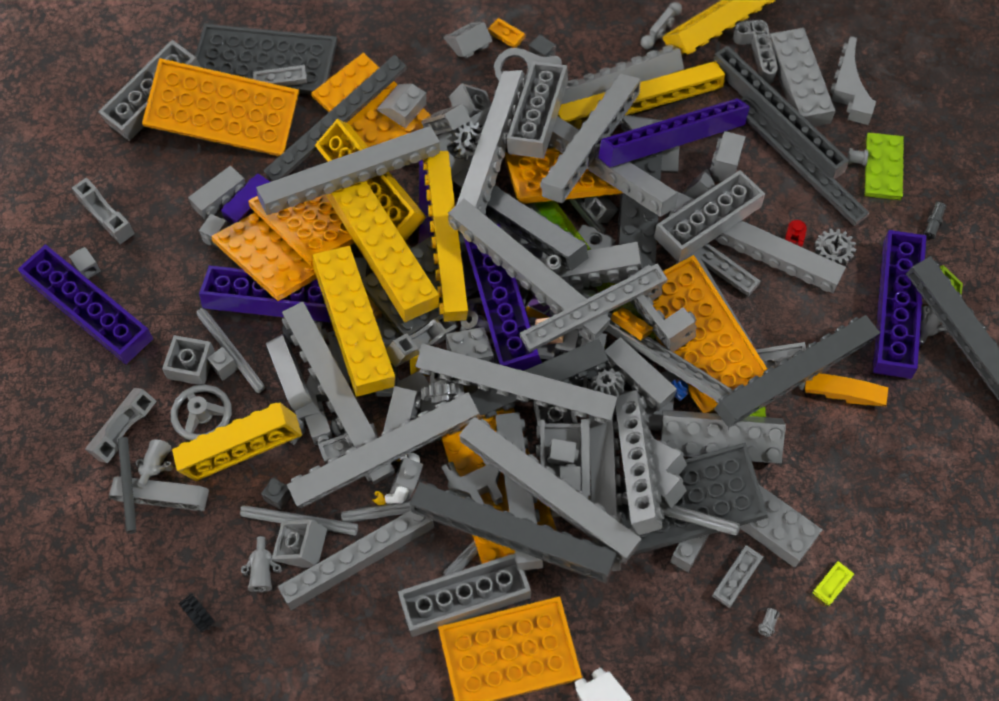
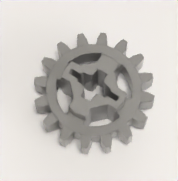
M472 121L455 129L457 133L452 135L456 139L452 141V144L456 145V148L453 150L460 152L458 154L459 157L464 155L465 161L469 157L472 161L483 127H479V122L473 125ZM462 134H463V135H464V140H463V142L461 143V136H462ZM470 139H475V142H474V143H470L469 140H470Z
M830 229L829 233L823 231L822 235L818 236L814 245L816 248L814 253L840 265L842 263L847 265L848 261H852L854 257L856 243L851 242L853 237H847L846 231L842 234L840 229H837L836 232Z
M442 380L430 383L429 387L421 389V397L425 401L431 400L432 404H439L444 401L448 403L454 400L453 397L464 392L463 385L453 383V381Z

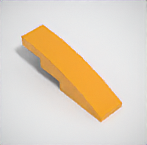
M820 373L814 376L812 380L806 381L805 393L824 394L826 398L846 400V403L887 406L889 388L853 378Z

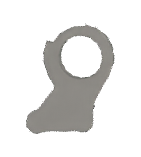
M510 48L499 54L494 63L496 77L500 81L502 66L509 58L517 57L527 63L528 71L525 76L527 77L532 61L561 65V59L558 56L543 57L524 49Z

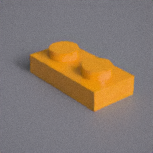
M499 18L488 28L490 35L512 48H517L525 39V33Z
M623 307L614 312L610 318L611 321L640 341L650 335L653 327L648 325L646 321L641 320Z

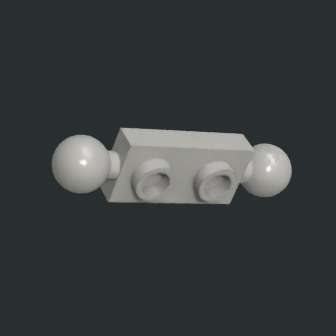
M671 3L650 29V34L641 39V46L644 49H651L654 43L665 34V30L673 25L675 20L673 16L679 15L682 11L680 3Z

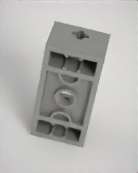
M648 264L647 266H645L644 268H642L641 270H639V271L636 272L635 274H637V273H639V272H641V271H643V270H645V269H647V268H649V267H651V266ZM663 285L631 300L630 303L647 324L653 327L652 331L663 345L674 352L696 337V318L691 311L687 312L684 307L666 319L660 310L656 311L653 307V300L662 295L661 287Z

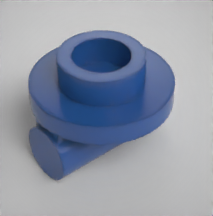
M674 379L671 382L677 388L675 397L681 401L689 393L687 383L679 379Z

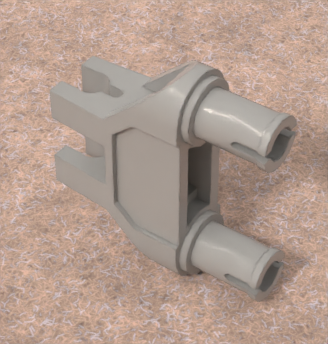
M483 458L484 467L462 477L459 476L453 462L448 463L449 468L447 464L442 466V470L449 481L448 488L456 495L463 498L469 497L476 503L483 505L484 503L480 496L489 492L495 505L503 502L502 494L497 486L501 471Z

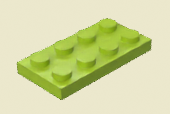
M867 133L866 150H868V160L865 166L864 196L894 200L902 199L904 136Z

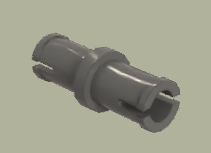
M935 203L933 212L927 220L928 225L924 232V235H927L926 238H936L938 228L943 223L942 217L946 210L945 204Z

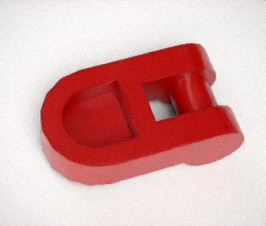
M801 220L791 221L787 228L785 240L803 247L807 231L806 224Z

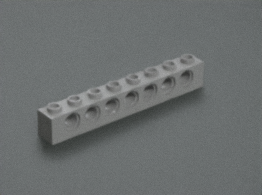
M634 390L619 395L615 407L631 525L639 536L663 529L661 520L664 519L662 508L659 507L661 496L656 486H659V481L654 473L656 463L651 456L654 453L651 442H649V438H652L647 426L649 418L644 408H647L645 398L643 396L640 397L638 391Z

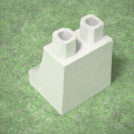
M602 668L593 672V680L588 683L585 678L575 681L579 701H632L609 671L605 672Z

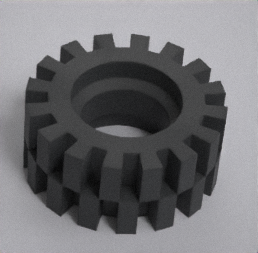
M192 593L178 603L201 633L215 622Z

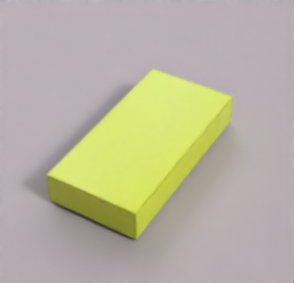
M837 561L812 593L826 605L830 606L855 574Z

